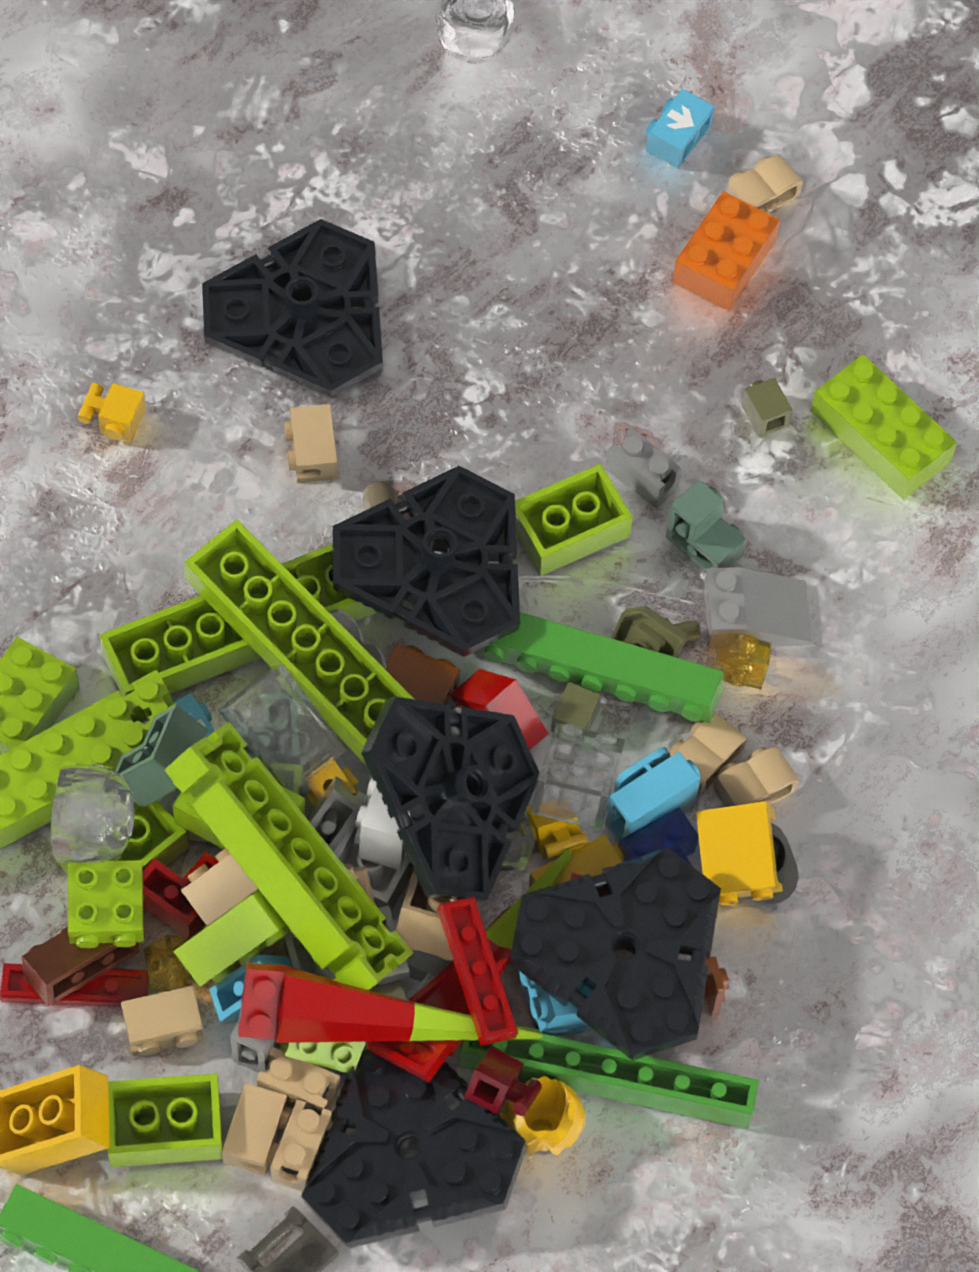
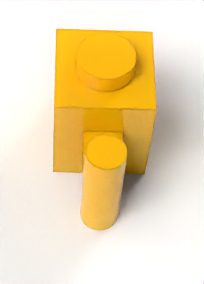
M92 383L77 419L82 423L89 424L93 414L98 415L100 433L112 440L132 442L146 411L144 392L112 383L106 398L101 397L104 390L103 386Z
M566 794L527 807L528 822L523 824L528 842L530 844L535 843L541 854L546 855L547 859L561 855L566 849L570 848L573 851L589 845L586 833H581L578 814Z

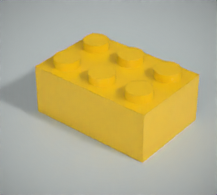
M79 1064L0 1090V1168L24 1175L110 1148L108 1076Z

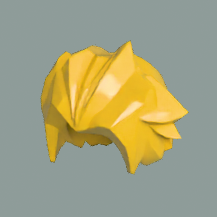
M543 1076L537 1079L542 1084V1090L524 1116H518L513 1112L514 1102L510 1100L504 1103L505 1110L498 1113L526 1140V1153L528 1156H532L540 1150L543 1152L550 1150L558 1156L564 1147L570 1148L580 1136L586 1121L585 1111L577 1093L562 1080L557 1078L551 1080Z

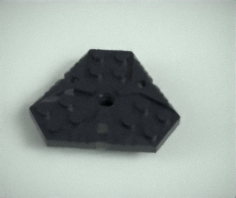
M319 219L268 247V256L260 259L255 254L202 283L205 343L225 352L233 353L235 356L242 357L244 360L253 362L257 366L264 367L267 365L274 369V373L280 376L283 375L289 380H295L296 383L304 384L306 387L331 398L383 369L379 307H375V304L378 303L375 242ZM275 267L277 271L271 274L269 269ZM275 349L281 352L279 356L273 354Z
M457 466L403 492L402 501L396 504L390 498L333 526L332 570L334 590L357 602H362L363 605L373 608L378 613H383L384 616L390 619L396 617L404 621L405 627L417 631L422 636H427L428 639L438 642L439 645L463 657L519 630L518 564H513V560L516 559L517 555L514 493L461 466ZM408 513L410 519L405 520L403 515ZM405 601L414 605L412 610L403 605Z
M397 696L386 699L361 754L373 781L377 783L378 792L382 794L381 798L384 805L388 807L387 812L390 818L394 817L399 827L397 834L400 840H403V847L409 854L410 863L414 865L413 869L425 896L454 900L475 897L476 901L488 900L512 844L506 838V835L518 830L541 776L515 716L466 707H459L450 711V705Z
M665 848L640 856L637 859L628 860L625 863L616 864L613 867L603 868L601 874L593 877L588 873L564 883L560 882L554 886L523 894L510 955V964L564 1007L569 1002L578 1008L577 1017L632 1061L697 1039L709 968L705 965L706 958L710 959L721 888L671 849ZM607 888L609 895L600 898L597 890ZM625 949L630 951L633 956L622 958L615 951ZM679 954L690 955L691 961L678 959ZM584 985L593 990L588 997L580 992Z
M370 1050L362 1051L356 1069L353 1066L345 1077V1083L341 1088L340 1096L336 1101V1107L332 1112L333 1125L331 1130H327L324 1135L313 1168L302 1192L301 1198L303 1202L348 1249L420 1231L418 1223L432 1220L434 1227L505 1210L527 1149L526 1140L500 1114H495L464 1098L468 1083L446 1061L443 1062L428 1083ZM458 1100L461 1104L452 1110L450 1106ZM347 1127L356 1129L354 1135L345 1133ZM420 1150L413 1157H404L409 1151ZM427 1198V1206L415 1208L414 1201Z

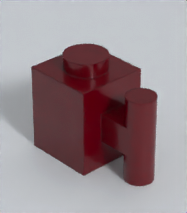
M491 1046L476 1067L464 1098L495 1114H498L508 1099L514 1102L513 1112L518 1116H524L542 1090V1084L537 1079H531L527 1085L518 1081L524 1063Z

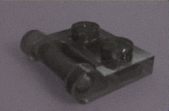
M292 1206L284 1213L285 1219L250 1251L245 1249L237 1257V1260L248 1272H321L339 1255V1251L296 1207ZM295 1229L300 1231L302 1235L266 1268L260 1263Z

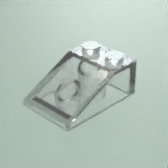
M283 664L271 667L218 709L226 722H230L248 744L247 747L260 759L264 766L285 788L293 792L347 750Z

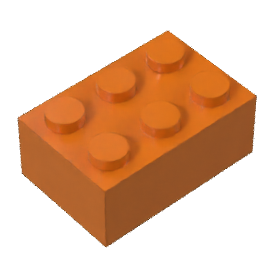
M722 191L676 259L672 282L730 311L775 244L780 219Z

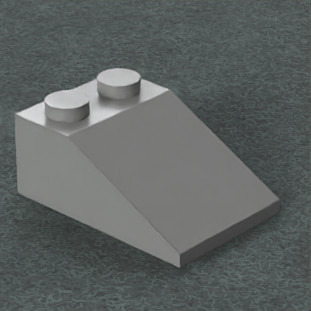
M744 567L707 568L703 588L709 648L812 645L806 581Z

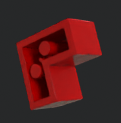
M478 669L449 694L456 707L514 715L529 750L549 734L516 679Z
M205 851L182 878L154 858L143 870V908L189 940L204 927L205 923L181 890L191 883L187 877L203 864H206L210 869L218 863V860Z

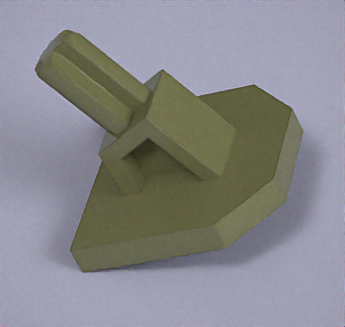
M643 606L628 608L622 612L611 639L679 658L686 641L698 639L701 636V632L699 630L700 624L697 621L672 624L668 618H663L649 607Z

